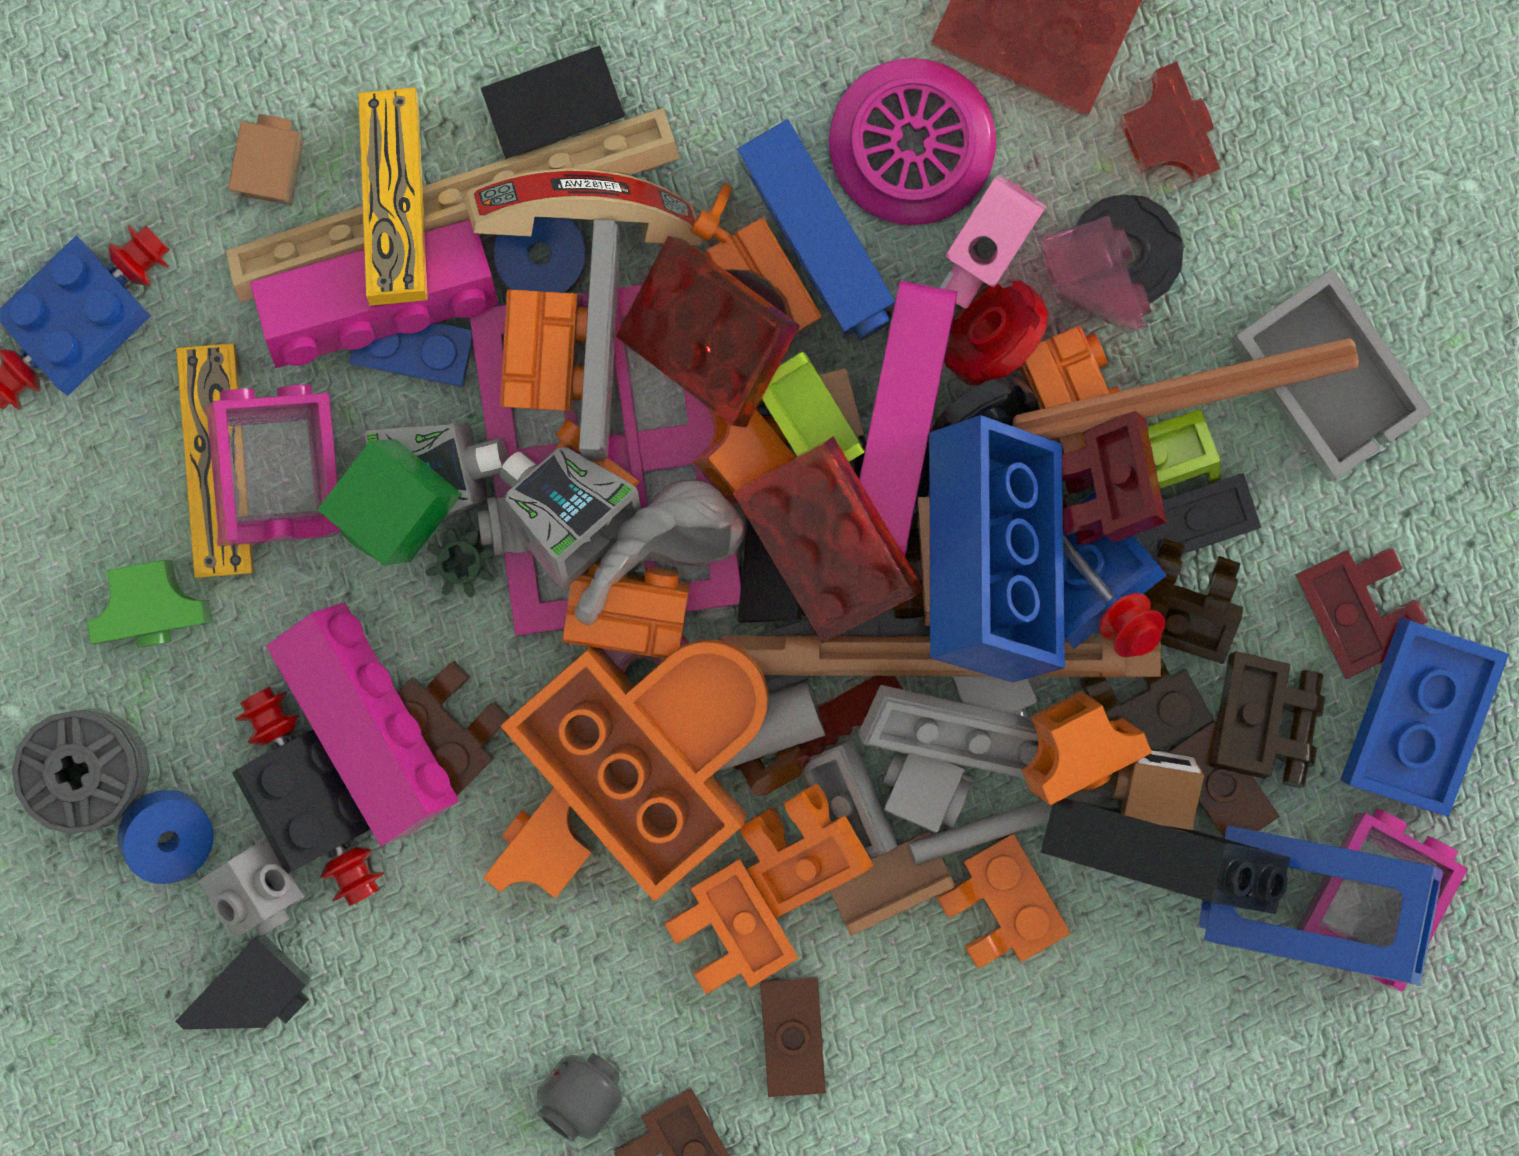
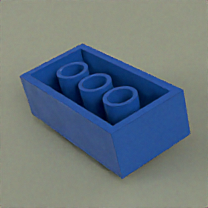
M982 415L930 432V658L1012 683L1064 669L1062 444Z

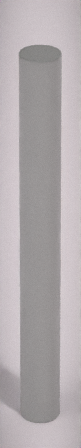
M1112 777L1107 783L1098 788L1085 791L1079 790L1066 798L1096 805L1116 800L1111 798L1110 794ZM1039 800L908 843L911 859L916 866L1049 821L1052 805Z

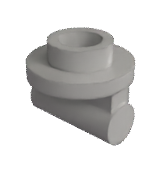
M504 497L486 498L488 510L477 511L481 545L492 544L494 555H501L507 552L519 553L530 551L509 523L503 500Z

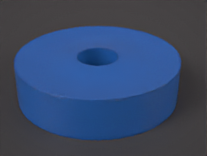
M535 217L531 236L497 235L493 256L500 278L511 290L567 293L577 284L584 272L587 251L584 238L579 228L571 219ZM536 244H546L551 250L550 259L541 265L533 263L529 257L531 248Z
M175 790L156 791L137 800L124 814L117 833L120 853L132 872L141 879L156 884L175 883L195 873L208 858L214 837L211 821L200 804L191 796ZM168 831L174 832L171 839L167 842H157L163 833Z

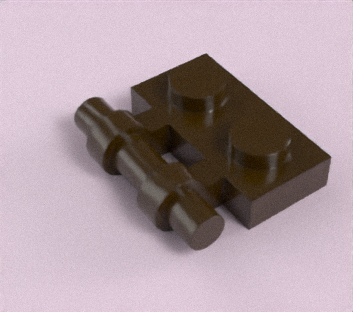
M1238 651L1231 653L1228 656L1210 767L1266 779L1272 776L1274 759H1279L1285 763L1282 784L1290 787L1304 788L1308 767L1315 765L1317 747L1313 746L1312 742L1316 718L1323 715L1326 699L1320 695L1323 674L1310 670L1301 671L1298 689L1287 686L1290 664ZM1283 708L1294 713L1289 739L1278 737Z

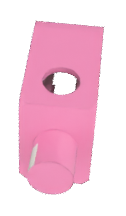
M998 174L946 253L945 257L955 264L939 288L957 291L956 304L967 309L984 282L993 288L995 287L1047 204ZM981 236L992 239L997 246L989 260L978 257L974 252L973 248Z

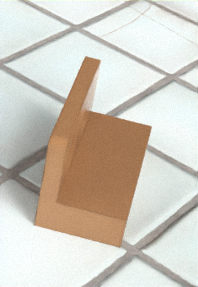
M929 830L898 844L896 848L886 853L870 858L874 865L873 867L852 880L830 890L850 936L956 886L942 857L916 866L911 859L908 843L930 837Z

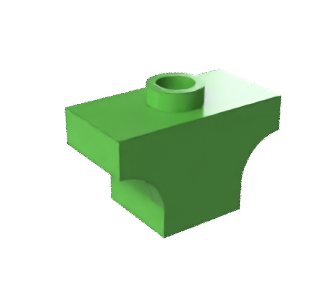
M159 560L107 570L110 585L109 603L101 615L87 621L91 644H101L135 637L137 648L172 642L171 630L213 623L209 600L193 599L180 589L175 577L173 560Z

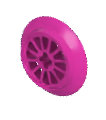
M918 58L898 59L869 70L859 77L845 92L838 103L831 122L829 135L830 156L840 184L852 200L861 208L880 219L892 223L922 225L940 221L957 213L980 192L994 163L996 131L992 114L985 99L973 83L964 75L945 64L932 60ZM905 92H920L922 95L917 115L914 117L909 113L904 97ZM893 95L897 96L903 119L898 120L882 102ZM929 95L944 102V105L928 120L923 119ZM877 110L893 126V129L889 130L868 124L867 120L871 113ZM948 110H952L959 121L958 124L936 130L932 127ZM910 126L914 132H920L923 129L926 131L928 137L922 144L925 151L923 154L916 156L915 152L911 149L902 152L898 148L897 144L903 140L901 129ZM961 132L963 147L958 148L939 143L936 139ZM869 133L888 138L890 142L865 149L863 147V134ZM889 151L894 154L878 171H874L867 160L870 156ZM938 151L957 156L959 161L955 168L949 171L932 152ZM901 161L903 162V168L898 185L894 186L883 180L882 176L896 162ZM923 162H929L944 179L933 186L929 185ZM912 164L917 168L922 189H906L904 187L909 166Z

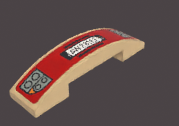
M564 168L539 170L512 175L483 184L468 191L465 202L473 233L531 236L535 217L601 219L638 222L645 243L697 246L702 244V238L690 232L697 218L691 203L662 186L626 174L593 169Z

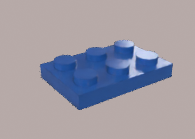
M1400 617L1340 780L1350 786L1449 817L1509 654L1499 649Z

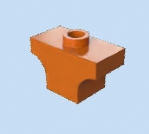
M740 390L722 394L707 408L714 424L713 437L706 449L692 462L730 503H746L763 487L770 488L779 495L798 494L812 481L803 464L787 447L786 443L788 440L777 422L768 415L762 417Z
M1079 691L1030 716L1038 735V749L1033 760L1021 771L1029 790L1047 804L1052 805L1079 790H1092L1104 785L1110 780L1112 773L1151 754L1152 751L1144 732L1123 718L1109 721L1103 705L1084 692Z
M553 788L532 816H529L522 810L501 836L509 845L483 877L500 892L513 883L526 881L539 885L556 898L594 851L591 846L574 832L570 821L571 806L555 788Z

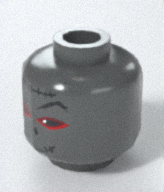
M594 1053L587 1060L576 1055L563 1057L537 1090V1100L542 1107L537 1113L538 1116L555 1132L571 1142H574L578 1136L586 1139L596 1137L621 1106L622 1093L614 1083L619 1073L607 1061Z

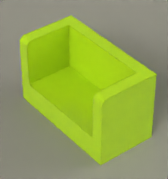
M805 352L797 354L752 382L814 483L865 453L864 446Z
M1201 409L1147 427L1160 489L1201 474H1205L1208 484L1220 480L1221 460Z

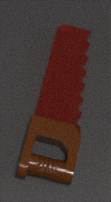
M873 676L818 707L825 732L824 736L778 751L774 763L766 768L761 761L766 756L739 764L733 768L741 770L754 795L765 796L801 776L806 765L810 762L811 755L822 754L825 746L837 743L839 736L849 735L854 726H862L880 685L901 690L903 688L895 676Z

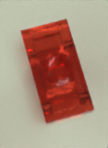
M1177 61L1155 70L1150 77L1152 81L1150 101L1136 110L1123 114L1119 120L1140 174L1161 166H1174L1185 171L1193 183L1215 175L1221 167L1207 136V132L1214 130L1204 101L1202 98L1193 101Z

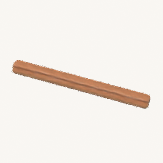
M1346 338L1019 414L1013 418V427L1050 440L1084 432L1134 411L1146 418L1353 370L1359 366V358L1354 341Z

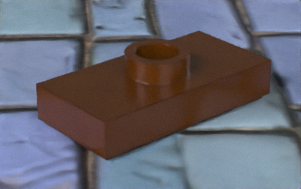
M1215 720L1166 752L1195 757L1204 774L1199 803L1223 838H1225L1227 825L1259 831L1280 817L1253 776L1210 767L1217 726Z
M818 976L761 981L768 1097L826 1093Z

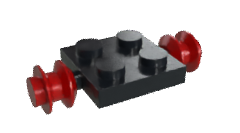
M268 687L240 702L244 713L236 717L235 720L250 721L255 731L247 741L248 744L265 746L274 741V744L270 745L272 751L236 769L232 774L287 874L326 853L330 858L335 855V859L325 864L320 878L335 879L340 889L332 899L333 902L344 897L348 905L351 906L379 891L380 889L375 879L384 875V872H370L365 861L372 853L371 849L355 847L348 852L345 850L351 847L350 840L369 831L370 827L315 731L312 729L293 739L292 735L284 737V735L294 730L300 716L299 714H285L280 704L287 695L286 691L275 696L272 688Z

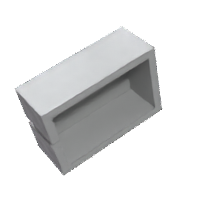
M1333 268L1229 339L1244 362L1346 338L1354 341L1359 358V366L1356 369L1264 390L1327 481L1340 478L1380 450L1374 440L1367 441L1373 436L1380 445L1390 443L1433 413Z

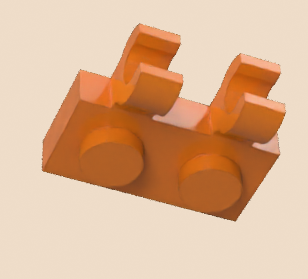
M817 783L797 793L794 798L784 803L789 817L803 835L797 841L789 845L786 844L783 822L773 807L757 814L740 828L743 838L759 859V861L748 867L747 870L775 919L852 880L874 866L847 817L844 815L831 822L828 800Z
M1014 833L1004 836L963 860L962 863L970 877L956 884L954 888L935 896L944 913L949 918L964 911L982 898L988 906L998 927L964 946L974 965L978 968L995 960L1011 948L1017 959L1023 962L1071 934Z
M739 858L690 887L698 903L664 922L675 944L682 942L711 924L728 953L693 972L705 994L715 990L740 973L748 987L751 988L799 959Z

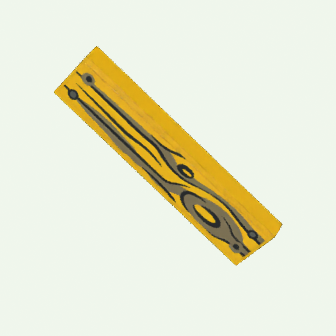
M416 87L358 93L366 297L369 306L428 300L419 100Z
M236 344L176 348L194 578L253 574L252 544L217 546L218 524L208 419L205 413V408L213 401H220V392L240 389ZM243 426L228 427L236 517L250 516Z

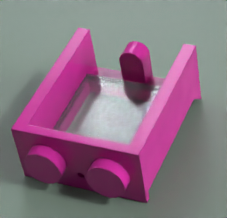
M290 385L277 388L278 397L255 398L254 389H233L220 392V401H213L205 408L208 419L218 524L217 546L327 538L340 533V529L317 510L338 483L329 393L312 394V385Z
M1376 808L1373 816L1367 813H1356L1355 819L1340 848L1431 865L1443 870L1430 935L1431 940L1468 870L1467 867L1454 861L1458 851L1430 836L1426 837L1423 844L1403 833L1407 826L1405 822L1381 809ZM1324 875L1295 929L1387 947L1395 940L1403 901L1402 895L1396 889ZM1369 976L1393 990L1403 992L1407 986V983Z

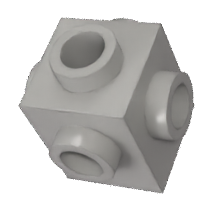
M267 838L198 880L212 902L217 917L226 925L234 940L253 928L256 929L260 937L288 921L290 917L286 913L285 908L304 897L294 881L292 872L287 874L283 869Z

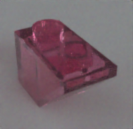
M1109 216L1040 240L1039 246L1058 299L1129 334L1146 327L1143 316L1151 314V309L1141 281L1131 283L1124 261L1132 259V252L1122 226L1113 228Z

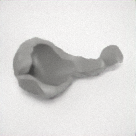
M680 480L667 485L647 507L637 510L634 517L621 524L617 534V541L608 549L605 557L601 560L600 568L594 573L590 586L581 595L574 613L576 618L584 625L590 626L595 623L604 609L610 586L618 582L633 567L643 561H662L670 565L705 566L715 561H722L735 554L744 540L742 519L735 506L715 486L703 481Z

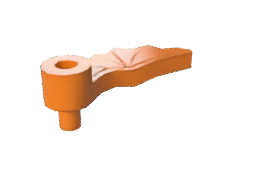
M726 183L722 185L708 212L705 210L700 212L690 232L707 242L713 236L724 244L726 243L730 233L718 227L733 187Z
M566 419L555 435L561 440L554 451L557 448H570L571 446L580 452V426ZM605 458V461H593L635 487L640 482L609 458Z

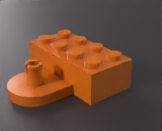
M706 639L686 644L674 651L636 685L628 679L603 649L589 647L516 710L500 727L655 902L743 826L748 814L713 774L756 736L768 711L769 692L765 676L757 662L743 649L729 642Z

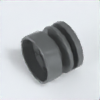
M92 708L53 714L31 727L17 747L12 767L15 794L28 815L48 829L68 834L97 830L110 826L122 819L130 806L145 794L150 773L147 749L135 728L114 713ZM71 757L75 763L86 762L88 765L89 773L81 777L83 787L78 780L68 781L65 777V770L72 767Z

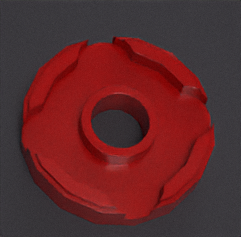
M1011 281L1012 286L1002 288L999 284H996L994 288L991 286L986 287L975 295L967 309L962 307L953 317L950 330L952 337L949 341V346H947L944 362L946 367L967 385L979 386L989 380L1008 376L1022 366L1036 350L1046 331L1048 310L1040 295L1024 282Z

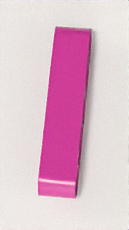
M900 280L846 544L845 559L901 570L903 568L955 310L957 291Z

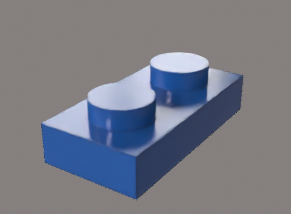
M433 323L417 333H398L373 340L366 347L352 350L349 364L464 388L473 345L472 331L466 328Z

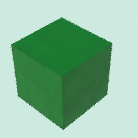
M397 439L370 440L317 510L335 524L352 545L363 553L374 557L385 566L411 562L462 496V493Z

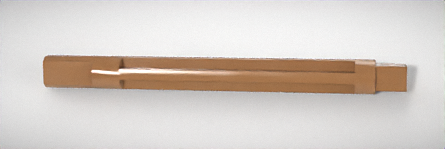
M722 636V641L734 644L747 652L757 662L764 675L989 676L931 659L930 636ZM1103 636L1088 637L1075 649L1064 638L1065 668L1035 676L1161 677V641L1148 654L1126 658L1119 656L1115 652L1114 640H1107Z

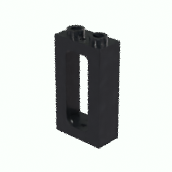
M1064 798L1052 805L1040 852L1211 903L1270 914L1277 913L1279 901L1286 891L1288 882L1287 869L1290 861L1289 856L1196 830L1159 825L1123 815L1120 809Z

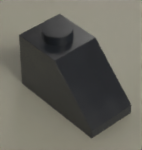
M258 935L175 1022L183 1030L266 1028L277 1017L286 1024L309 1000L302 991L312 979L267 936L263 935L260 937Z

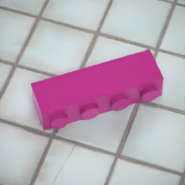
M467 220L425 232L428 300L369 306L366 297L364 250L251 281L250 285L264 337L275 368L286 365H304L313 361L317 356L342 349H360L368 346L373 340L398 333H417L427 328L430 324L454 317H473L483 312L486 308L499 305L479 234L473 233L471 221Z
M345 602L309 614L266 645L380 847L415 832L460 802L450 785L446 771L438 764L421 735L419 724L409 714L392 684L389 672L379 662L364 636L360 622L351 613Z

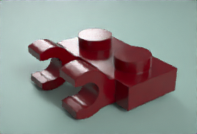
M1136 411L1084 431L1086 447L1062 454V482L1066 480L1068 492L1070 494L1081 492L1094 484L1097 499L1073 505L1063 510V531L1066 535L1076 532L1077 541L1080 545L1095 542L1104 535L1115 543L1167 523L1146 419Z
M1393 548L1385 549L1358 564H1355L1349 550H1345L1294 574L1345 679L1384 662L1400 617L1421 624L1428 622L1419 600L1416 601L1414 599L1383 616H1380L1366 586L1403 569Z

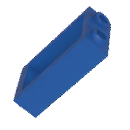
M786 119L737 148L741 165L843 339L855 332L859 341L889 325L888 321H890L887 313L893 310L895 300L790 121Z
M1227 825L1224 839L1289 856L1288 868L1396 889L1402 895V907L1394 942L1387 947H1381L1245 919L1238 914L1237 907L1203 900L1199 925L1200 928L1206 929L1205 941L1397 982L1421 985L1443 870L1431 865Z

